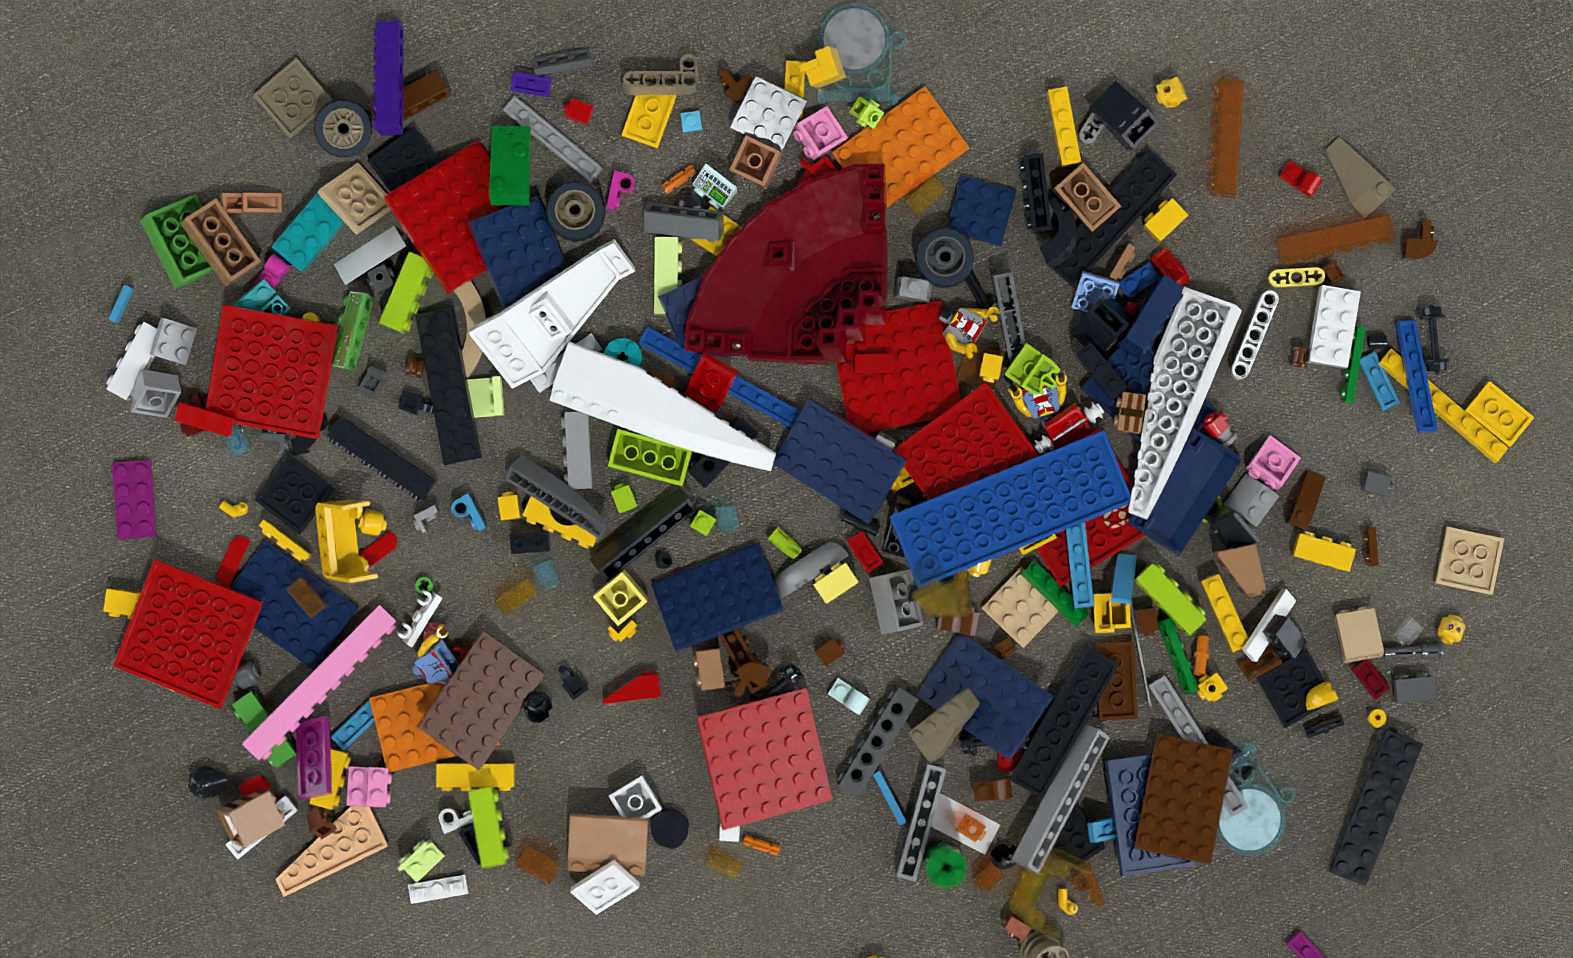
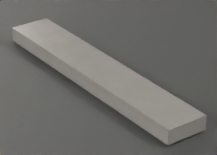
M515 95L503 108V111L519 125L531 126V133L536 139L590 183L603 170L599 164Z

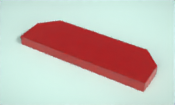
M389 531L361 552L359 556L367 560L369 568H371L396 549L397 537L392 531Z
M243 536L232 539L216 574L220 584L230 588L251 542L250 539Z

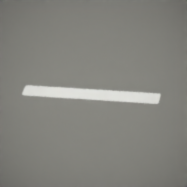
M1131 603V604H1130V609H1131V614H1132V619H1133V624H1134V629H1135V634H1136V639H1137V644H1138V650H1139V655H1140V660H1141V665H1142V670H1143V675H1144V680H1145V685H1146V690H1147L1149 705H1150V707H1151L1152 704H1151V699H1150V694H1149V689H1148V684H1147V679H1146V673H1145V668H1144V663H1143V658H1142V653H1141V648H1140V643H1139V638H1138V633H1137V628H1136V623H1135V618H1134V613H1133V608H1132V603Z

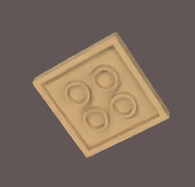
M359 163L321 187L317 192L356 235L391 211L383 200L387 193Z
M1446 527L1435 583L1493 595L1504 538Z
M1020 567L981 609L1024 648L1057 614L1058 610L1021 575L1024 569Z

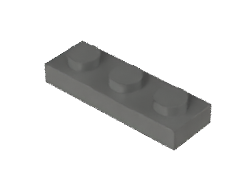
M590 48L533 58L534 70L536 75H546L552 72L592 65Z

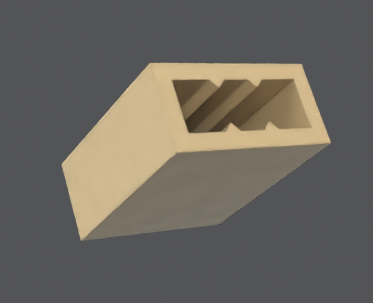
M1365 606L1353 612H1350V610L1339 611L1334 620L1343 662L1348 663L1382 657L1384 649L1375 609H1369L1368 606Z

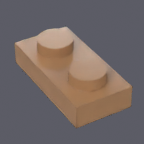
M1131 244L1126 246L1108 279L1115 281L1117 278L1122 279L1126 272L1124 266L1127 262H1132L1136 255L1133 252L1136 247Z

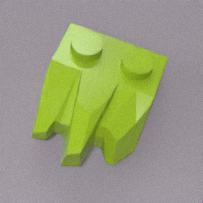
M1025 343L1004 375L1030 393L1043 395V385L1052 389L1058 386L1051 377V374H1057L1061 370L1051 359Z

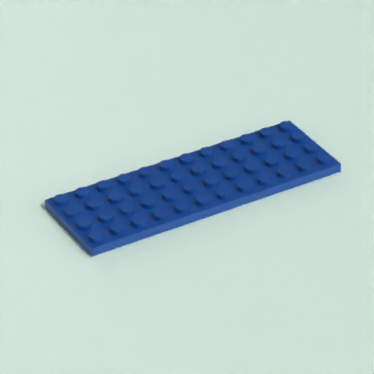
M1104 430L889 517L918 588H921L1128 505L1131 501V495Z

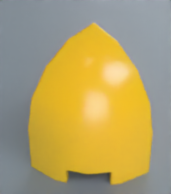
M1326 681L1310 690L1306 697V708L1311 710L1338 700L1335 691L1332 690L1331 683Z

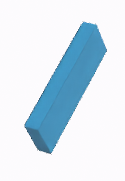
M1374 351L1361 357L1359 366L1381 410L1385 411L1399 404L1400 401L1385 370L1378 364L1380 360Z
M1118 553L1111 602L1131 604L1137 555Z
M370 700L331 736V739L343 751L375 722Z
M878 770L873 773V776L899 825H903L906 823V820Z

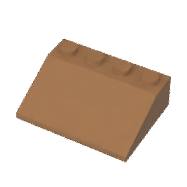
M570 814L568 871L595 872L615 860L629 874L645 876L648 819Z

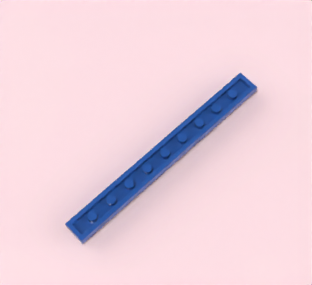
M648 326L638 344L694 374L702 357L694 352H687L685 348L681 349L678 343ZM738 376L735 377L728 391V394L791 429L801 411Z

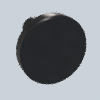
M669 809L659 813L654 818L651 826V834L654 841L667 849H674L684 844L690 833V825L687 818L676 810Z

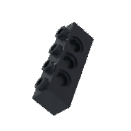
M742 417L740 419L735 418L729 425L733 429L745 433V436L751 440L759 434ZM703 454L704 456L699 461L695 459L689 465L691 470L688 473L706 488L731 461ZM706 460L714 462V468L711 471H706L703 468V463Z

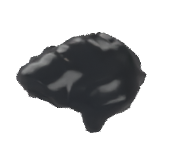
M203 766L189 775L187 787L190 788V792L194 796L202 799L213 798L227 788L228 779L224 773L218 772L213 767Z

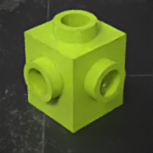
M860 96L849 111V113L858 118L856 120L857 123L863 127L869 125L873 129L884 114L883 111L878 109L880 106L872 99L868 102Z

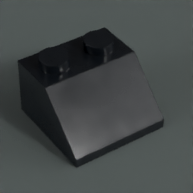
M1225 505L1207 520L1211 524L1210 530L1216 536L1219 534L1223 538L1221 542L1227 549L1249 546L1260 540L1237 512Z

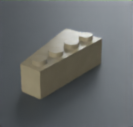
M968 688L908 732L930 764L945 754L946 749L952 744L956 735L960 733L964 724L970 719L980 703Z

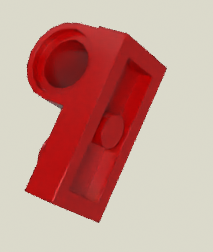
M1291 160L1279 176V178L1309 198H1312L1323 181L1313 172L1305 171Z
M1166 247L1151 257V262L1163 276H1168L1181 286L1190 281L1187 271Z

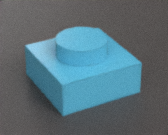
M700 111L680 113L683 133L702 131Z

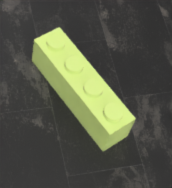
M655 237V315H666L658 296L682 286V280H678V272L682 273V261H678V253H682V242H679L678 237Z

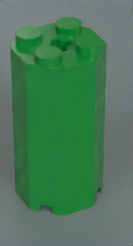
M945 841L929 846L922 861L931 883L944 889L961 884L968 869L960 849ZM946 862L948 865L943 867V863Z

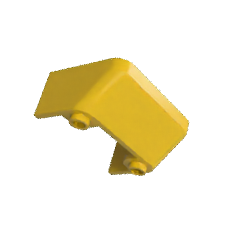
M354 499L316 504L315 512L321 568L326 579L353 583L378 578L377 574L368 572L369 564L367 560L359 556L355 519L360 518L363 512L362 506L370 505V501Z

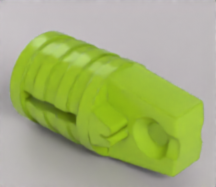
M779 526L767 538L781 552L792 559H795L802 551L793 538Z

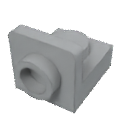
M436 505L414 515L415 520H413V523L418 531L421 530L422 533L427 531L423 520L429 522L437 517L436 513L439 510Z

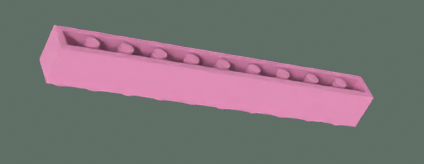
M379 605L242 745L259 761L262 758L266 760L273 753L271 749L275 745L280 746L286 740L285 735L288 731L294 732L300 725L298 721L303 716L307 718L314 711L312 707L317 702L321 704L328 697L326 693L330 689L334 691L342 683L340 679L344 675L348 677L355 670L353 666L358 661L362 663L369 656L367 652L371 647L376 649L382 642L380 638L385 633L389 635L396 628L394 625L396 621Z

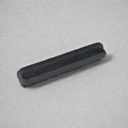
M971 270L965 281L979 308L988 310L991 304L973 270Z

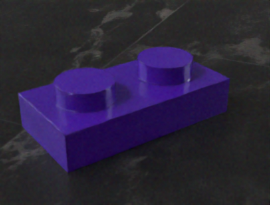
M514 71L511 91L549 97L552 78Z

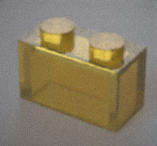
M933 176L905 201V205L916 217H919L947 189Z

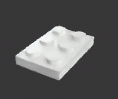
M613 860L573 885L570 892L597 915L637 890L640 882Z

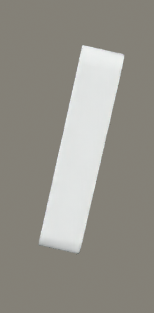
M1266 291L1258 299L1230 368V375L1236 380L1247 377L1278 304L1279 298L1274 291ZM1265 295L1273 297L1272 305L1265 303ZM1259 312L1264 313L1266 316V321L1263 323L1257 320ZM1251 330L1258 332L1259 338L1257 340L1250 338ZM1244 348L1251 350L1250 358L1243 356L1242 351ZM1238 365L1244 368L1242 376H1238L1235 373V368Z

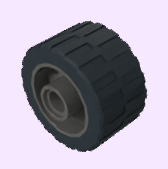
M939 228L928 233L922 239L916 253L918 272L924 280L930 281L937 288L947 289L964 282L967 276H969L974 263V250L970 241L963 233L961 234L957 230L950 228ZM948 255L950 260L943 262L940 260V256Z

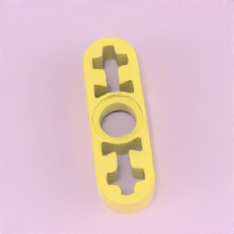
M1318 267L1274 270L1269 274L1268 282L1275 288L1319 285L1324 281L1325 273ZM1304 271H1307V275H1312L1314 271H1317L1321 278H1318L1317 282H1315L1314 278H1308V283H1305L1306 275ZM1285 272H1288L1287 280L1289 284H1286V280L1279 281V284L1275 280L1273 281L1272 277H1275L1276 273L1279 277H1285ZM1294 272L1301 274V282L1295 283L1292 281L1291 276Z

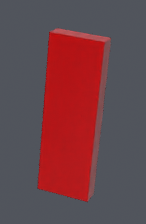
M179 402L174 419L176 422L231 437L236 420L234 417L184 402Z

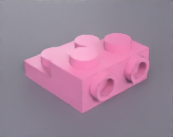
M828 106L797 123L793 128L794 138L802 142L804 153L807 157H812L813 160L848 139Z
M1270 435L1254 455L1246 469L1252 478L1261 479L1265 482L1264 485L1277 491L1283 486L1301 457Z
M348 767L346 806L385 808L386 803L390 804L391 794L387 792V784H391L392 773L388 772V768Z

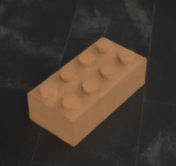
M217 199L195 211L181 223L225 287L260 264L261 260Z

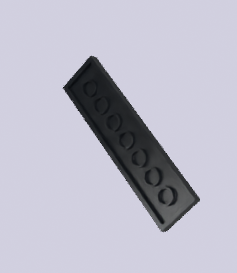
M1149 149L1109 192L1121 207L1093 232L1082 222L1078 226V238L1072 253L1065 261L1052 268V270L1074 288L1079 283L1082 272H1089L1177 174Z
M448 307L416 314L415 317L423 359L425 360L432 406H434L433 411L443 464L451 465L480 459L482 455L454 308Z
M1085 645L1029 742L1028 748L1025 749L1010 775L1009 780L1043 799L1118 669V663Z
M1386 729L1330 867V873L1364 886L1367 885L1423 747L1422 742Z

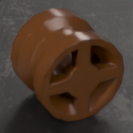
M410 356L405 375L410 376L413 374L417 378H421L425 367V360H416Z
M1010 636L993 646L995 650L999 651L1001 659L1018 650L1016 646L1012 645Z

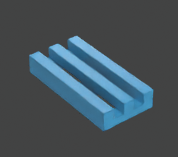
M126 285L123 286L108 318L110 321L119 324L134 292L133 288Z

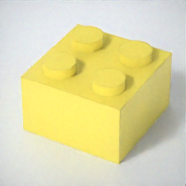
M839 562L830 568L832 570L831 573L828 575L823 573L815 578L816 583L813 585L826 604L858 583L846 563L842 565Z
M625 569L593 595L594 599L617 626L642 607L649 598Z

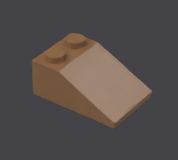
M1084 163L1078 165L1052 188L1062 202L1071 209L1091 232L1121 207Z

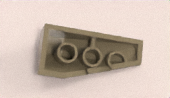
M1338 137L1325 150L1349 198L1351 206L1363 218H1366L1395 191L1393 186L1342 138Z

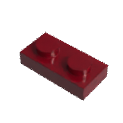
M1368 659L1362 660L1350 669L1374 700L1391 689Z

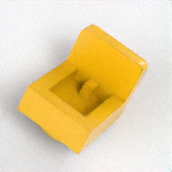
M631 620L619 633L610 625L607 628L610 631L608 635L615 642L617 640L622 642L626 637L630 639L637 632L635 628L638 625Z

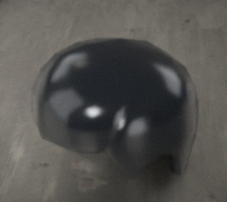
M693 193L680 195L674 206L705 208L703 200Z
M533 692L526 697L523 709L528 720L533 723H542L549 719V713L553 709L550 697L544 692Z
M1001 844L990 851L989 857L994 866L1002 870L1014 867L1017 863L1011 859L1017 847L1012 844V848H1009L1005 844Z

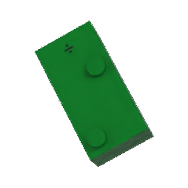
M492 126L489 187L491 205H530L531 126Z

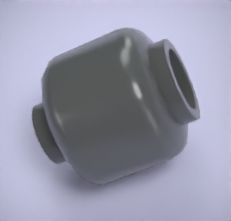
M246 661L240 664L233 679L234 685H239L240 688L246 689L259 683L262 673L257 663Z

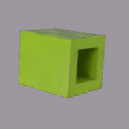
M622 483L614 486V491L611 494L620 514L638 507L630 485L625 486Z
M699 510L690 527L708 536L717 520Z

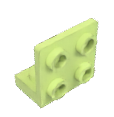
M502 377L467 379L474 418L504 416Z
M430 839L426 842L422 840L413 848L415 852L412 855L408 853L399 861L401 866L398 870L404 869L417 883L446 855Z

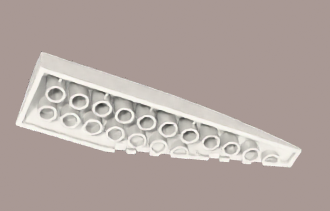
M1184 287L1182 291L1183 297L1175 307L1154 357V370L1151 375V388L1148 393V406L1145 411L1141 448L1138 453L1139 461L1135 471L1136 479L1129 507V513L1147 519L1183 449L1242 311L1235 304Z
M568 343L553 384L550 401L672 445L723 460L771 471L776 455L775 452L756 440L752 441L742 431L733 429L723 419L721 421L714 417L712 412L690 398H684L678 394L677 390L665 386L661 383V380L646 374L647 371L640 367L580 345Z

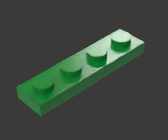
M1358 326L1354 330L1349 366L1344 371L1346 384L1345 387H1342L1340 398H1343L1342 403L1353 404L1366 327Z
M1035 560L1021 573L1075 627H1078L1089 614L1084 607L1074 608L1073 597L1062 586L1060 587L1057 581Z
M1171 618L1159 621V630L1183 694L1198 691L1197 680L1191 673L1190 662L1185 657L1183 643L1177 636L1175 623Z

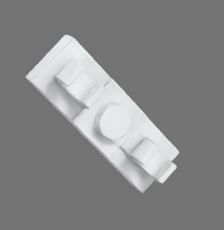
M426 590L422 591L427 595V598L424 601L417 599V602L423 605V607L414 613L411 627L407 623H403L402 625L407 628L406 633L397 632V635L410 647H413L442 600V597L434 591L431 594Z
M465 874L408 884L411 904L469 893Z

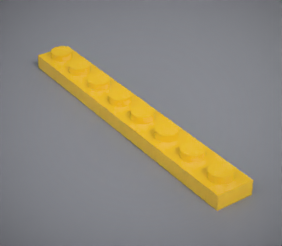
M1391 348L1378 364L1408 389L1403 359ZM1428 380L1434 412L1494 464L1497 463L1508 450V447Z

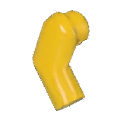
M224 500L219 506L222 511L233 518L243 516L248 512V505L245 502L232 506Z
M1058 889L1059 908L1066 914H1075L1078 911V907L1067 899V889Z

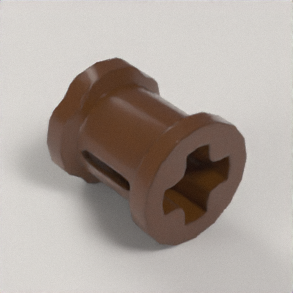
M1336 260L1322 268L1330 279V285L1346 277L1336 265Z
M1292 346L1293 358L1290 366L1306 368V356L1309 348Z

